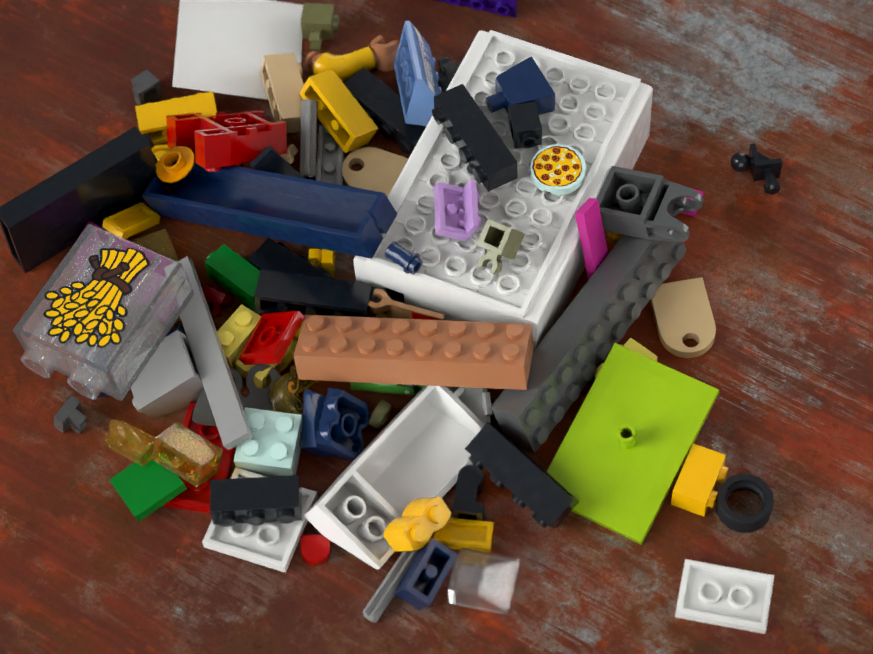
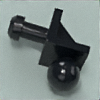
M750 144L748 155L744 152H738L732 156L730 164L733 170L744 172L750 167L753 181H765L763 187L766 194L774 195L781 189L780 183L775 179L780 178L781 158L770 159L757 152L756 144Z

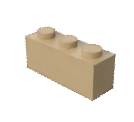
M294 53L264 55L260 73L274 122L285 121L286 133L301 132V102L304 99L299 92L304 86L302 66L300 63H297Z

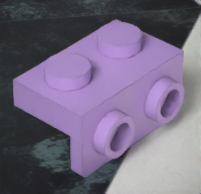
M469 180L464 188L437 182L433 188L435 235L467 242L472 234L478 231L481 223V217L478 215L479 192H477L476 181Z

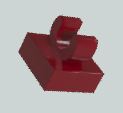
M201 284L208 306L211 303L214 304L212 315L219 317L223 312V305L232 306L235 298L234 295L214 286Z

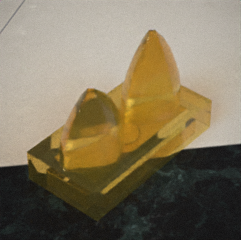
M112 419L109 423L110 433L103 439L108 448L143 467L163 447L159 439L123 420Z

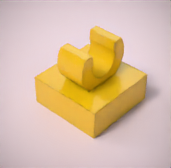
M317 248L309 249L308 259L310 263L318 269L322 268L328 271L332 277H335V251Z

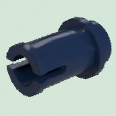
M393 241L385 251V257L403 267V271L406 274H409V272L415 274L422 266L423 260L420 259L418 253L412 254L396 241Z

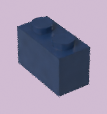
M433 538L419 550L394 595L417 610L429 606L458 554Z

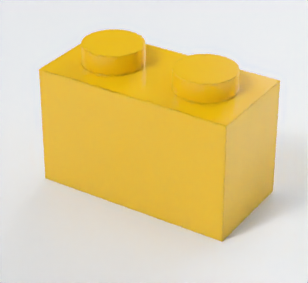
M693 443L673 489L671 505L704 517L707 508H713L716 503L718 491H715L717 484H722L727 476L729 468L724 466L726 455Z

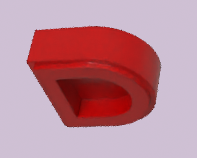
M322 534L300 536L301 554L307 564L319 566L328 561L331 555V545L328 538Z

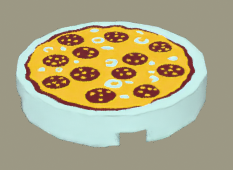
M548 145L538 150L532 157L530 175L532 182L541 191L544 192L546 190L551 192L552 195L557 196L565 195L577 190L581 186L586 175V164L584 157L578 150L568 145Z

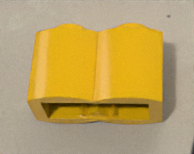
M440 496L417 498L406 506L402 517L395 518L388 524L383 536L394 552L419 550L429 542L433 531L441 529L448 522L451 511Z

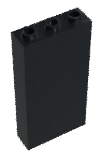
M135 126L0 206V226L11 256L25 273L78 242L79 236L88 221L102 227L105 218L145 201L142 194L153 177H158L155 165L158 161L152 152L154 145L146 133L142 135Z

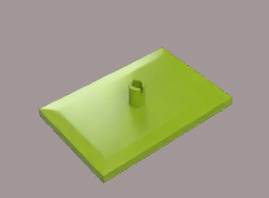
M614 343L547 470L557 482L579 500V503L573 508L572 512L642 545L692 444L695 442L719 395V389Z

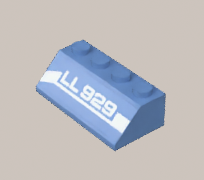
M405 20L394 62L405 124L427 126L432 117V109H434V96L442 93V87L438 86L439 74L435 72V57H432L430 46L411 21Z

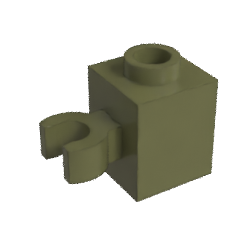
M303 4L300 22L302 38L309 39V42H311L310 51H321L322 40H333L334 31L339 30L340 16L335 15L334 4Z
M487 218L477 242L478 246L487 249V253L480 257L477 267L485 270L487 263L492 261L493 266L490 273L498 275L502 269V256L514 260L525 233Z

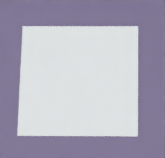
M180 0L172 87L207 92L213 91L215 93L268 100L260 73L264 55L294 53L297 63L301 64L302 30L300 22L303 5L274 0Z

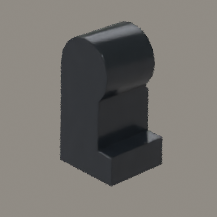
M466 465L458 473L453 504V518L483 521L484 504L478 503V496L484 489V477L481 468L479 469L475 465Z

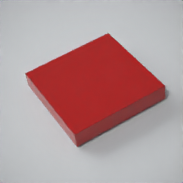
M300 311L262 314L238 360L244 365L280 363L305 316Z

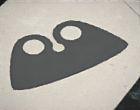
M261 364L250 369L246 377V385L250 390V394L247 397H243L240 394V389L243 387L241 375L237 370L229 367L232 376L235 378V385L244 410L245 407L276 412L283 410L272 398L273 389L278 388L281 392V384L283 383L285 396L280 403L287 408L289 413L301 414V411L295 408L297 400L288 391L287 383L273 367L268 372L271 376V384L265 389L256 387L253 377L257 372L264 371L271 366ZM203 387L193 411L192 421L201 425L217 426Z

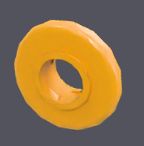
M184 146L174 147L167 151L157 163L156 173L158 178L167 183L178 182L185 178L194 166L195 157L193 151Z

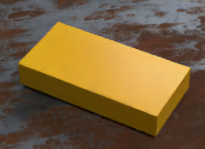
M141 202L105 218L102 227L122 241L159 224L160 216Z
M450 517L441 529L433 531L432 539L434 538L449 549L491 553L494 522Z

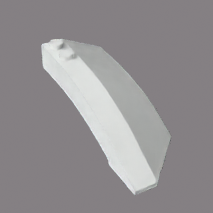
M426 385L356 457L303 516L324 537L375 569H380L394 553L383 536L388 524L395 518L402 517L406 506L417 498L439 496L442 498L457 482L460 469L466 465H473L468 459L471 454L465 448L487 422L490 423V416L492 415L490 392H487V388Z

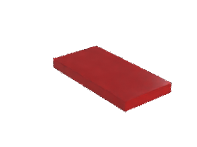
M190 401L171 466L187 489L163 506L210 513V480L229 479L237 446L230 450L226 449L223 446L217 426H206L192 421L196 402Z

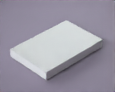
M685 559L675 617L765 634L774 575Z

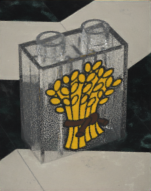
M88 224L13 329L25 350L21 357L22 363L34 373L45 378H49L54 370L69 376L67 379L68 384L75 391L89 399L95 400L103 392L122 401L195 294L183 265Z

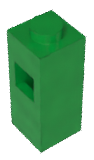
M223 244L218 250L212 251L205 261L208 277L255 311L254 295L260 270Z

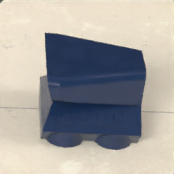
M329 387L326 397L305 389L303 394L301 448L315 456L337 457L348 461L355 460L356 456L363 450L362 429L368 425L370 420L368 404L340 389Z

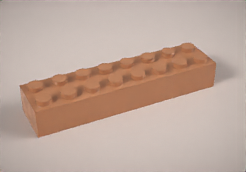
M305 315L294 352V360L298 380L527 390L534 351L532 324Z

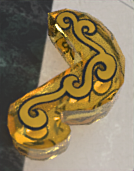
M293 365L290 368L291 372L277 378L271 385L270 400L276 412L302 415L303 398L300 397L299 393L319 381L298 380L296 365Z

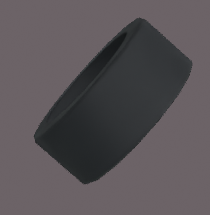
M736 474L729 477L720 486L716 500L717 515L721 522L731 530L739 533L754 532L761 529L769 521L774 504L773 493L769 485L760 477L752 474ZM738 490L753 492L761 499L762 508L758 514L753 516L735 514L727 505L729 495Z

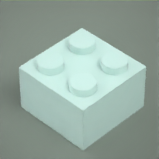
M245 407L244 411L253 437L237 445L234 456L235 466L266 477L296 475L301 452L302 415Z

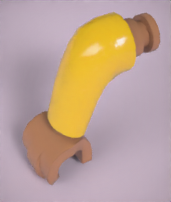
M379 35L372 40L370 44L371 49L365 47L344 55L320 54L317 51H312L307 55L305 65L308 69L313 70L314 75L333 69L342 82L349 80L362 68H365L367 71L376 68L379 71L388 72L395 69L394 62L399 42L398 40H393L385 44L384 37Z

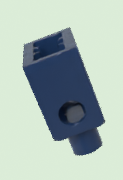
M532 56L495 78L496 94L485 98L486 105L491 113L503 108L508 113V106L536 102L539 115L555 111V92Z

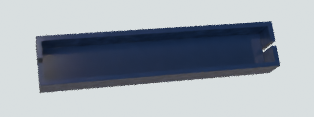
M196 160L191 172L185 178L173 183L164 182L171 193L168 192L158 177H153L142 194L148 205L159 216L370 259L373 258L384 239L381 233L386 234L397 216L396 210L386 194L382 192L233 165L222 167L221 171L209 172L196 164Z

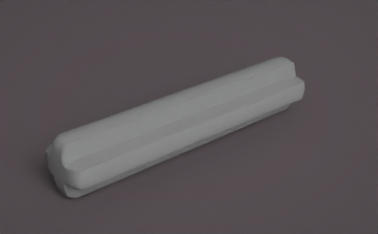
M311 99L302 100L300 173L304 178H314L316 176L317 101Z
M419 550L403 551L363 610V616L373 623L378 621L394 597L397 588Z

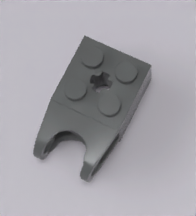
M616 166L611 167L597 197L604 231L646 240L684 242L689 238V227L674 217L681 212L700 210L704 203L703 197L697 191L665 180L662 175Z

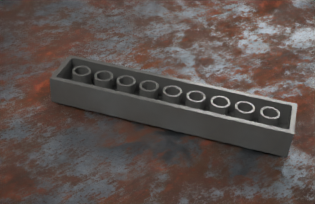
M627 235L621 237L534 350L527 390L504 389L491 406L502 432L522 449L536 453L539 447L547 440L548 435L557 423L563 419L564 414L572 403L578 399L587 383L593 379L596 369L606 360L614 343H618L625 336L628 328L640 316L643 308L655 296L656 291L664 280L669 277L679 260L684 257L687 251L684 242L654 241Z

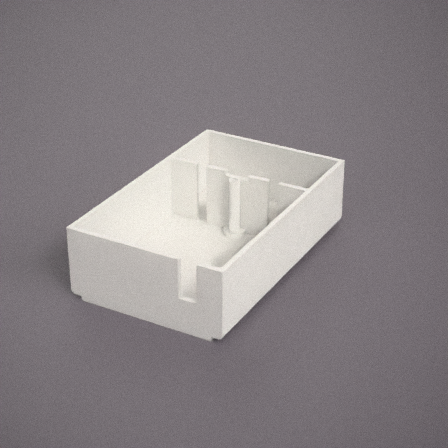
M480 30L447 90L460 84L465 86L517 160L518 178L489 192L482 183L479 184L476 181L477 192H479L478 215L481 217V223L478 231L474 232L467 242L435 235L434 186L437 182H442L464 188L469 180H475L469 163L465 164L462 161L458 147L455 143L451 144L449 142L445 128L442 124L438 125L432 115L387 197L396 210L397 216L386 234L381 233L384 239L372 259L355 255L353 259L356 281L372 284V302L374 303L381 302L379 299H374V289H382L387 293L386 288L404 294L405 304L444 314L445 320L532 324L535 350L563 314L585 268L575 213L589 198L597 199L612 166L633 170L650 133L653 88L650 85L641 83L639 78L492 30L488 33ZM532 56L555 92V111L539 115L542 126V145L514 149L508 123V113L505 108L491 113L486 105L485 98L496 94L495 78ZM554 144L568 145L578 150L584 157L586 164V175L581 186L569 194L558 196L552 195L551 192L546 190L543 192L538 189L532 182L530 175L532 157L538 150ZM487 218L525 233L514 260L502 256V269L498 275L490 273L493 266L492 261L487 263L485 270L477 267L480 257L487 253V249L477 245ZM393 241H396L412 254L418 253L423 263L417 273L411 274L409 272L406 274L403 271V267L385 257V251Z

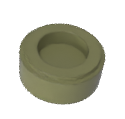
M381 400L370 418L369 425L377 430L381 429L391 412V404Z

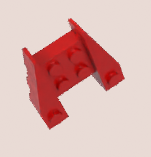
M263 110L243 111V113L234 114L215 112V116L205 117L201 113L166 115L167 146L171 149L184 146L192 151L195 150L196 164L209 172L221 171L222 167L251 162L269 145L280 155L287 154L286 122L271 123L264 120Z

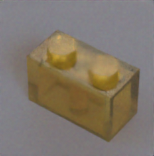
M176 422L156 436L151 459L195 487H199L218 472L223 450Z

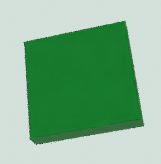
M158 447L109 479L138 522L187 489Z

